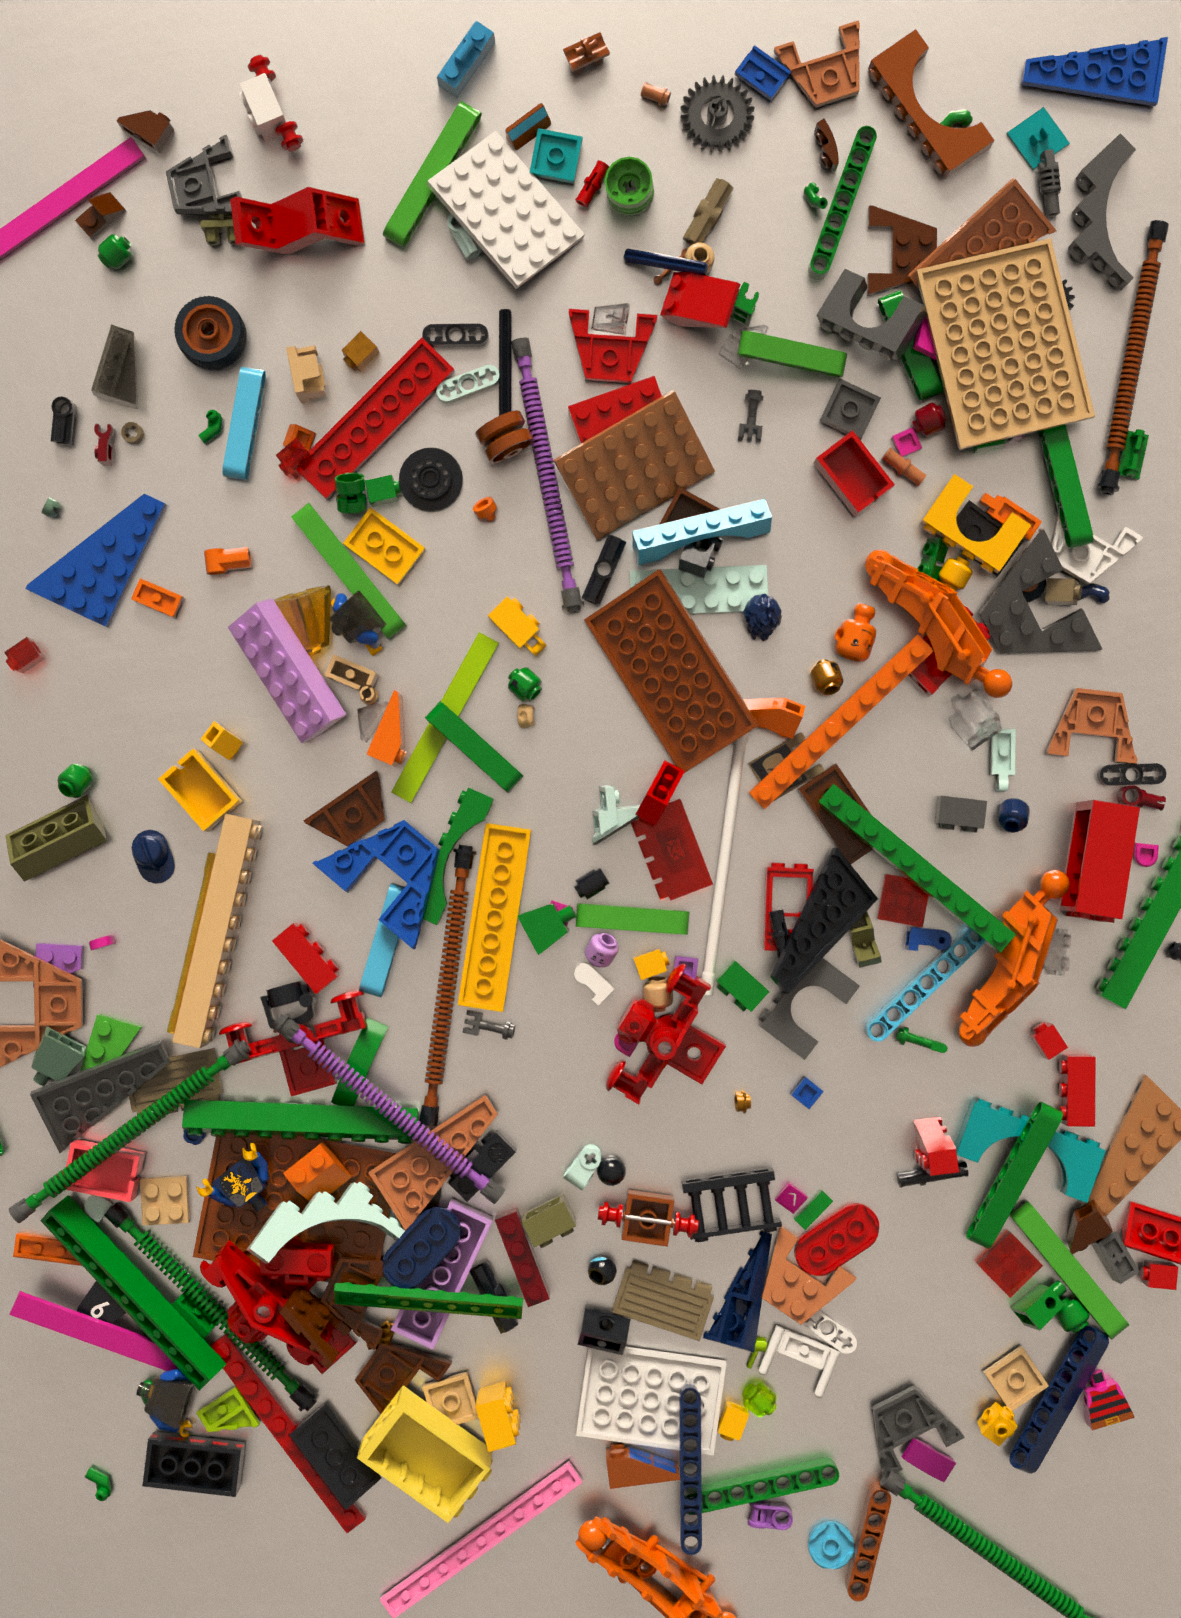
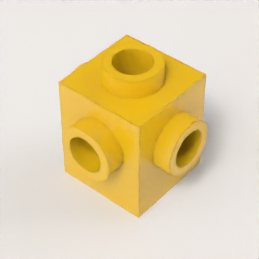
M996 1402L990 1408H987L977 1421L981 1434L999 1447L1008 1437L1014 1434L1017 1428L1014 1419L1015 1415L1012 1410L1007 1406L1002 1407Z

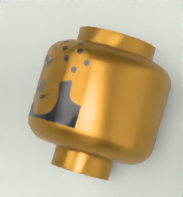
M826 659L818 661L810 673L815 689L824 695H832L838 692L844 681L839 665L834 661Z

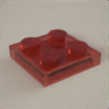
M884 874L876 919L923 928L928 895L908 878Z
M1010 1231L977 1262L983 1271L1010 1298L1043 1266Z

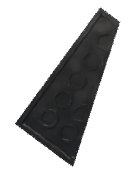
M832 848L770 975L771 979L784 994H789L878 900L877 896L838 848Z

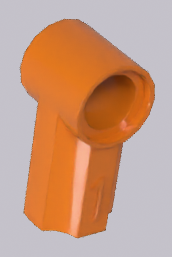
M248 547L229 550L214 548L204 551L206 573L208 575L224 574L228 570L251 568L252 562Z

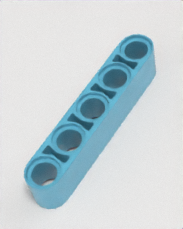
M241 367L223 462L222 473L224 477L248 479L266 380V372L264 370Z
M393 883L390 884L381 916L405 887ZM380 921L376 929L359 991L381 998L400 938Z

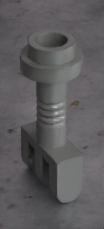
M748 390V394H745V399L749 400L747 424H739L738 440H743L744 431L748 432L747 441H752V434L755 432L757 433L756 442H761L763 426L756 425L758 401H763L764 397L761 395L762 391Z
M467 1010L466 1014L475 1016V1019H465L464 1023L473 1025V1028H463V1033L478 1036L480 1029L500 1033L502 1034V1039L505 1040L513 1038L515 1025H512L511 1022L506 1021L505 1025L482 1020L483 1013Z

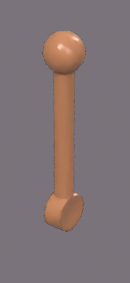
M687 248L682 250L679 258L685 257ZM666 269L660 275H656L654 282L656 284L662 283L663 278L671 270Z

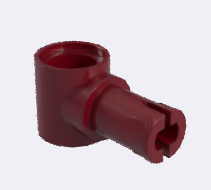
M1135 785L1124 786L1117 792V801L1122 805L1140 808L1145 806L1162 811L1165 804L1160 803L1166 802L1165 796L1146 793V790H1142ZM1128 790H1131L1134 794L1132 802L1126 800L1125 794Z

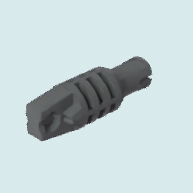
M1051 149L1044 150L1040 154L1041 163L1038 164L1040 193L1045 199L1046 216H1055L1060 213L1058 197L1061 191L1059 164L1055 162L1054 151Z

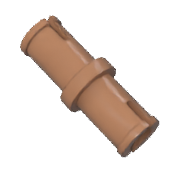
M889 448L882 457V460L897 470V474L900 476L904 475L915 483L916 486H919L927 475L912 465L910 459H904L893 451L892 448Z

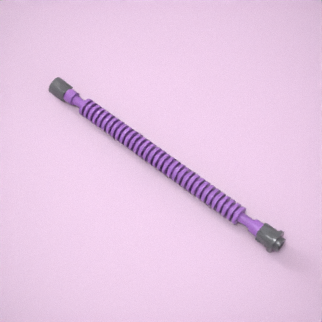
M526 337L518 338L511 341L514 359L518 362V367L522 371L523 379L519 381V384L521 386L523 403H525L526 419L529 420L527 421L528 429L534 438L532 444L533 454L535 455L534 459L537 460L535 464L538 466L536 469L538 477H540L539 483H542L540 484L541 494L543 495L542 499L546 500L543 504L546 506L544 509L547 512V523H551L548 524V529H551L549 530V534L552 535L550 536L551 544L555 546L552 549L553 552H556L554 553L555 563H557L556 569H561L563 581H561L563 587L561 594L564 604L562 605V610H567V613H575L581 611L580 607L584 606V601H581L579 587H576L575 579H572L570 567L574 566V562H572L573 557L569 556L572 552L568 550L571 548L570 544H568L570 543L567 538L568 533H564L567 532V527H564L566 526V522L563 521L565 520L564 512L560 510L563 507L560 504L559 487H556L558 482L555 481L557 480L554 464H551L553 463V458H551L550 442L547 441L549 437L547 435L545 418H543L544 412H542L543 407L541 406L542 402L540 401L541 397L539 395L537 378L532 377L530 370L532 366L530 341Z
M287 1013L285 1016L280 1014L272 1024L276 1027L273 1030L274 1033L278 1032L287 1040L291 1039L297 1045L300 1043L310 1051L307 1055L308 1057L315 1055L312 1059L313 1061H316L317 1058L320 1059L317 1064L320 1065L323 1062V1069L328 1066L329 1068L326 1070L328 1073L333 1070L331 1074L333 1077L337 1073L336 1079L339 1080L342 1077V1084L347 1081L348 1083L345 1085L347 1088L352 1085L350 1089L352 1092L356 1088L355 1094L358 1095L361 1092V1099L366 1096L364 1100L366 1103L371 1100L369 1104L371 1107L376 1104L374 1109L377 1110L380 1107V1114L385 1111L383 1115L385 1118L390 1115L388 1118L390 1122L395 1119L394 1125L399 1122L400 1124L397 1128L401 1129L404 1126L402 1132L405 1133L409 1130L407 1135L410 1137L414 1134L411 1138L413 1140L418 1137L416 1143L420 1144L423 1141L421 1147L424 1148L428 1145L426 1151L429 1152L433 1149L430 1154L434 1155L437 1153L436 1159L442 1157L440 1159L441 1163L447 1160L444 1164L446 1167L451 1164L449 1169L452 1171L456 1168L454 1173L458 1174L460 1172V1178L464 1175L474 1182V1186L480 1190V1193L490 1202L495 1204L501 1198L506 1189L491 1178L488 1179L483 1174L479 1175L470 1168L473 1164L472 1162L467 1163V1158L461 1160L463 1158L462 1154L457 1157L459 1152L455 1150L452 1153L454 1149L452 1146L447 1149L449 1146L447 1142L442 1145L444 1143L443 1139L438 1142L440 1137L436 1135L433 1138L435 1135L433 1131L428 1134L429 1128H426L424 1131L425 1125L422 1124L419 1127L421 1122L418 1120L414 1123L416 1120L414 1116L409 1119L410 1113L405 1116L404 1114L407 1111L403 1109L400 1112L402 1108L400 1105L395 1108L397 1105L395 1101L391 1105L390 1103L393 1099L389 1098L386 1101L385 1099L388 1095L384 1094L381 1097L383 1091L380 1090L376 1093L378 1087L375 1086L372 1090L373 1083L367 1086L368 1079L362 1082L364 1076L361 1075L357 1078L359 1072L352 1074L355 1069L347 1070L350 1065L347 1064L344 1067V1060L339 1063L338 1061L341 1059L339 1056L334 1059L336 1055L334 1052L330 1056L331 1050L328 1049L325 1052V1045L320 1048V1041L315 1044L308 1039L306 1033L300 1029L301 1026L289 1017L290 1014Z

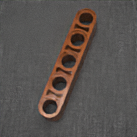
M880 1482L872 1483L868 1488L854 1543L853 1557L850 1559L845 1579V1586L849 1597L854 1601H863L868 1596L891 1505V1495L888 1490L880 1485ZM884 1492L885 1496L881 1500L874 1499L876 1493ZM878 1515L879 1519L876 1522L871 1523L868 1521L870 1516ZM868 1537L874 1539L870 1545L863 1544V1541ZM860 1561H868V1564L865 1567H857V1564ZM856 1583L862 1584V1587L857 1591L851 1589Z

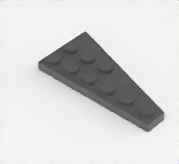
M159 1040L31 1091L30 1096L59 1153L65 1150L71 1142L81 1137L82 1133L88 1128L94 1126L121 1104V1101L137 1091V1088L144 1082L149 1081L170 1063V1058L162 1041Z

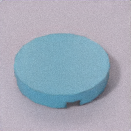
M822 1522L815 1526L809 1535V1554L813 1561L821 1568L840 1569L853 1557V1537L848 1528L839 1522Z

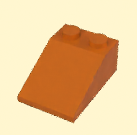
M394 690L367 751V755L397 767L398 764L402 765L407 752L404 751L403 696Z

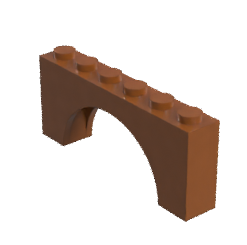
M915 29L870 61L868 73L874 82H878L882 88L881 91L885 99L890 100L895 106L894 110L900 119H904L907 123L909 133L914 138L917 137L921 143L920 146L923 153L931 157L936 171L939 174H943L947 179L989 150L995 140L982 122L968 128H952L936 122L921 108L913 89V72L916 65L926 56L929 47Z

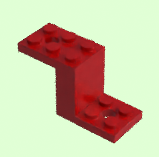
M306 187L272 204L237 196L230 199L236 245L289 255L323 239L358 246L364 243L359 198Z

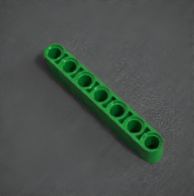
M862 126L855 136L808 267V273L814 280L824 279L831 267L877 138L876 131L871 126ZM860 137H868L870 142L863 143ZM855 157L860 158L863 163L855 164L852 159ZM845 179L854 180L855 185H847ZM844 200L848 206L841 207L837 204V201ZM837 221L840 224V227L833 228L830 226L829 222ZM829 242L833 248L829 250L824 249L822 243ZM816 263H821V264H823L824 267H825V270H823V271H818V270H816V269L814 268V264H816Z
M1066 425L1038 431L1068 548L1091 544L1094 539Z
M1041 1101L1036 1105L969 1226L966 1235L968 1240L987 1249L992 1247L1060 1125L1063 1117L1062 1111Z
M821 1458L702 1484V1513L830 1486L838 1481L839 1471L832 1459ZM825 1468H833L831 1475L825 1476L822 1474ZM804 1472L811 1474L810 1478L806 1481L799 1479L800 1475ZM785 1477L788 1479V1482L785 1485H778L777 1480ZM758 1482L766 1484L762 1490H756L754 1486ZM735 1487L743 1489L740 1495H733L731 1493ZM688 1488L684 1492V1495L688 1498L695 1497L697 1494L694 1488ZM712 1492L720 1494L717 1500L708 1498ZM694 1512L687 1513L689 1515H696Z

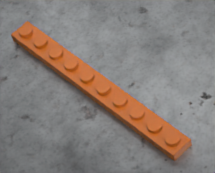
M917 634L749 792L750 795L766 809L934 650Z

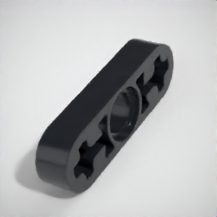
M478 323L430 324L423 329L422 337L431 347H481L488 342L489 334L487 328ZM442 330H446V341H443L442 336L435 337V341H431L430 337H427V335L431 334V331H435L437 335H443ZM452 330L461 331L462 338L459 341H452L449 338ZM465 330H468L469 335L476 334V330H481V334H485V336H481L480 340H476L475 336H468L469 341H466Z
M1158 763L1105 765L1098 770L1097 778L1105 786L1152 785L1162 783L1165 780L1166 769ZM1129 768L1137 771L1138 776L1135 781H1129L1126 778V771ZM1154 768L1156 772L1160 773V776H1157L1155 780L1153 776L1143 777V772H1151ZM1109 769L1110 773H1120V777L1110 778V782H1108V778L1104 777L1103 774Z

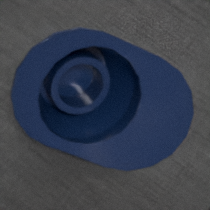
M151 829L137 834L131 848L140 874L151 883L165 882L171 877L175 867L174 859L165 837L158 831Z

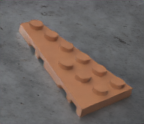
M484 1095L431 1130L428 1134L433 1131L435 1133L433 1138L438 1135L440 1137L438 1142L443 1139L444 1143L442 1145L447 1142L449 1144L447 1149L452 1146L454 1148L452 1153L457 1150L459 1152L457 1157L462 1154L464 1158L498 1113L488 1097ZM416 1141L368 1172L405 1231L455 1170V1168L452 1171L449 1169L451 1164L448 1167L444 1165L447 1160L441 1163L440 1159L442 1157L436 1159L437 1153L431 1155L430 1153L433 1149L429 1152L426 1151L428 1145L424 1148L421 1147L423 1141L420 1144L416 1143Z

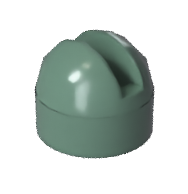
M49 497L41 513L48 517H56L59 514L54 512L55 508L61 510V505L58 501Z

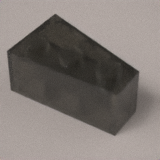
M111 324L91 391L94 396L138 410L135 334L133 331Z

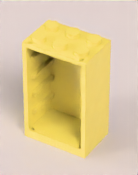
M405 1386L400 1388L364 1435L357 1455V1459L447 1523L453 1517L457 1518L464 1508V1502L474 1497L481 1480L485 1482L492 1472L490 1468L493 1462L492 1452H488L486 1444L461 1426L456 1425L451 1419Z

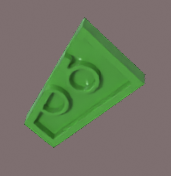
M97 1014L80 1072L122 1056L143 1027Z

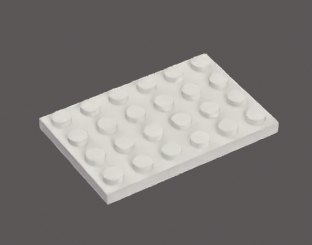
M495 131L427 181V186L515 289H517L582 240L585 234L539 180L529 173L530 170Z
M626 1346L623 1355L588 1347L576 1436L679 1451V1392L684 1385L693 1384L699 1389L701 1397V1454L714 1456L727 1363L724 1360ZM687 1391L683 1398L687 1402H692L696 1399V1393ZM688 1415L684 1418L683 1422L687 1426H692L696 1423L697 1419L693 1415ZM688 1439L684 1443V1447L688 1450L694 1449L697 1445L693 1439Z

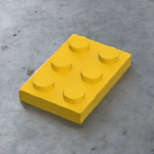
M371 507L343 542V545L397 585L401 583L426 550L425 547Z

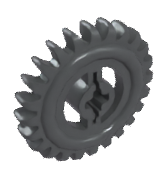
M713 75L711 83H708L704 77L703 86L695 82L696 91L691 88L688 89V94L691 98L683 97L686 105H681L680 107L681 111L684 112V114H681L680 119L687 121L683 123L682 127L690 129L687 132L688 137L695 135L694 143H698L701 140L702 148L710 144V150H713L715 145H718L719 150L722 151L724 144L728 148H732V141L739 144V136L742 138L747 137V133L744 130L752 129V125L747 122L754 121V115L749 114L754 112L755 107L748 106L752 103V97L745 99L748 94L747 89L739 92L741 83L733 87V78L726 84L724 75H722L719 82L716 81L715 75ZM713 99L708 105L707 120L709 123L706 125L701 118V109L706 102ZM728 102L733 108V120L725 128L715 129L716 126L724 124L727 119ZM721 105V111H719L718 114H716L714 121V112H716L717 109L719 110Z

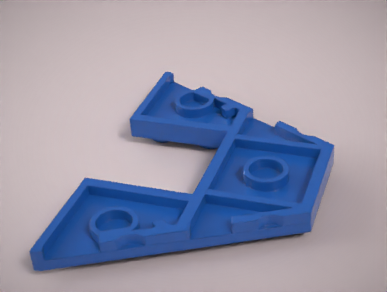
M403 820L394 824L389 829L385 828L374 836L359 840L343 850L335 851V854L312 863L347 893L376 858L408 884L378 920L415 950L439 856V848Z

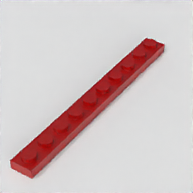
M229 1333L224 1334L210 1345L226 1363L223 1370L344 1531L349 1533L366 1519L365 1514L356 1502L346 1510L342 1508L289 1438L288 1434L298 1427L296 1422L244 1353L236 1346V1343L232 1342V1337L230 1339L227 1337Z

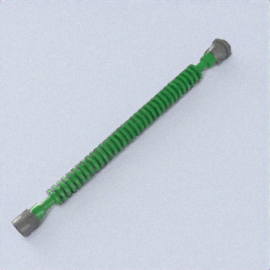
M236 1039L234 1044L225 1050L223 1055L216 1059L217 1062L211 1067L203 1066L201 1070H197L191 1077L189 1076L181 1084L171 1089L172 1092H167V1095H163L162 1099L159 1098L157 1102L152 1103V1106H148L142 1113L140 1112L132 1120L119 1127L117 1131L115 1130L107 1138H104L103 1142L100 1141L98 1145L93 1146V1149H89L83 1156L81 1155L73 1163H70L68 1167L66 1166L58 1174L44 1182V1189L37 1194L33 1193L28 1198H23L9 1208L12 1218L17 1223L27 1219L36 1211L37 1207L42 1205L44 1199L49 1196L52 1198L58 1196V1194L65 1191L77 1180H80L82 1176H85L87 1172H91L97 1165L99 1166L107 1158H110L112 1154L114 1155L122 1147L136 1139V1136H140L146 1129L151 1128V1125H155L161 1118L163 1119L171 1111L173 1112L181 1104L185 1103V1100L188 1101L190 1096L193 1097L195 1093L200 1092V1089L203 1090L210 1082H214V1075L222 1069L225 1071L230 1066H235L244 1059L248 1060L250 1058L249 1053L252 1050L245 1040L240 1042Z
M889 1469L883 1475L880 1481L882 1487L895 1496L899 1495L905 1500L909 1499L915 1504L914 1509L924 1515L931 1522H934V1524L959 1542L968 1546L973 1552L987 1560L994 1567H997L1004 1574H1007L1008 1577L1036 1595V1597L1066 1618H1094L1083 1613V1606L1062 1591H1059V1589L1020 1563V1561L999 1546H996L989 1539H986L985 1536L957 1518L950 1511H947L944 1507L942 1508L940 1504L926 1494L919 1496L913 1492L912 1487L905 1483L906 1480Z

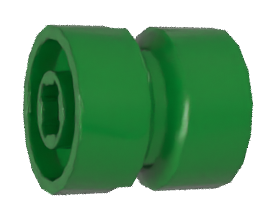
M360 473L337 475L334 479L335 491L339 493L336 496L337 510L342 513L364 511L367 508L366 494L363 493L365 490L364 475Z

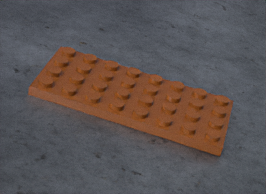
M658 569L584 619L678 768L687 772L759 726L661 569Z

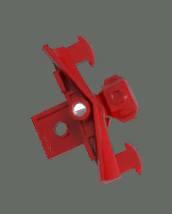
M296 1235L290 1242L303 1241ZM230 1240L217 1252L214 1257L215 1260L211 1264L205 1260L201 1262L200 1271L203 1277L216 1287L223 1288L227 1286L235 1302L227 1310V1323L229 1330L244 1343L262 1342L269 1335L285 1342L289 1354L303 1365L309 1366L313 1363L311 1355L317 1358L321 1356L318 1351L310 1350L309 1346L311 1343L304 1337L303 1333L298 1335L279 1313L292 1291L300 1285H285V1275L279 1279H268L267 1275H260V1267ZM310 1277L309 1286L300 1287L309 1291L317 1281ZM325 1327L320 1336L328 1343L332 1332Z

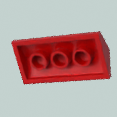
M1130 1202L1122 1226V1239L1125 1247L1181 1265V1217Z

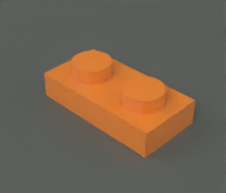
M140 578L131 600L175 618L184 597Z

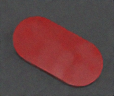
M848 1204L803 1233L797 1240L794 1249L795 1259L799 1267L810 1275L825 1276L836 1270L838 1266H842L875 1243L879 1233V1220L876 1214L863 1204Z

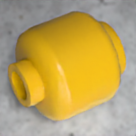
M960 556L957 559L948 558L938 574L941 579L940 582L952 588L955 592L957 589H964L973 574L972 569L968 567L970 562Z

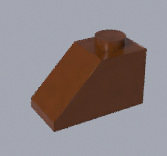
M149 110L121 116L117 119V123L122 130L158 153L161 152L174 132L170 124L171 120L161 112L156 114Z

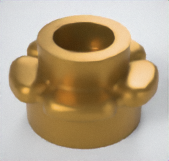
M745 1091L735 1093L736 1112L743 1111V1114H745L747 1109L751 1108L750 1095H746Z

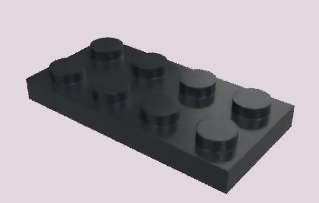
M323 1404L288 1434L289 1438L344 1510L348 1509L382 1479L377 1472L357 1459L359 1447L326 1404Z

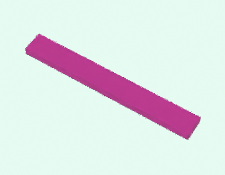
M132 137L122 142L0 229V260L146 158Z
M19 1291L9 1314L165 1371L178 1368L149 1337Z

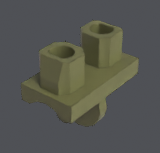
M211 214V220L201 221V229L205 234L208 245L220 244V234H227L228 243L236 244L232 214Z

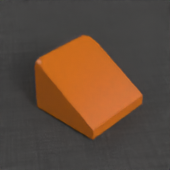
M290 424L283 446L307 454L310 451L316 433L297 424Z

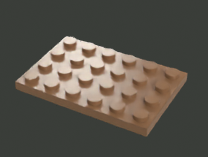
M673 390L553 460L596 540L676 494L679 487L686 489L715 472L676 392Z

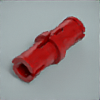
M598 160L590 176L585 178V184L575 199L580 206L588 208L596 191H600L601 182L609 168L605 162Z

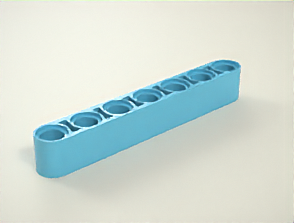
M966 927L951 942L949 948L942 950L867 1022L864 1029L867 1037L877 1042L886 1039L985 942L981 939L973 941L971 938L972 931ZM959 944L964 947V954L961 957H957L954 954V949ZM942 960H945L948 964V969L944 973H940L937 968ZM928 976L931 979V986L924 989L921 986V980ZM912 992L915 995V1000L912 1004L907 1005L904 997L907 993ZM896 1008L898 1017L891 1021L887 1016L888 1011ZM879 1024L882 1027L881 1034L872 1036V1026Z

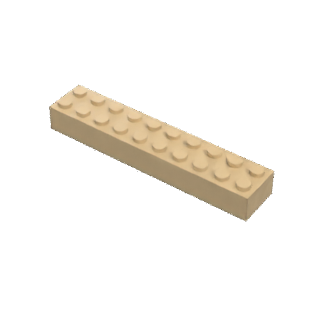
M225 814L173 1037L174 1043L202 1048L214 1039L215 1028L212 1027L214 1019H218L221 1009L218 1001L220 996L223 997L226 983H223L224 975L229 973L231 961L228 960L229 953L234 951L236 938H233L235 929H239L241 923V916L238 914L240 906L243 907L246 901L247 894L244 893L245 884H249L252 871H249L250 862H254L257 849L254 848L256 839L259 840L262 832V826H259L260 821Z

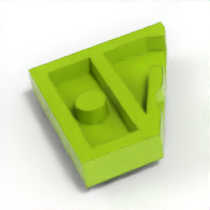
M236 1386L196 1412L208 1432H217L222 1429L236 1430L240 1427L250 1426L254 1428L260 1425V1421Z

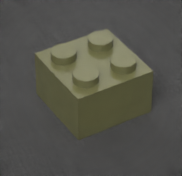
M562 1194L523 1214L521 1223L533 1247L535 1248L540 1245L543 1248L553 1242L552 1238L558 1235L565 1237L574 1232L573 1228L576 1227V1217L565 1195Z

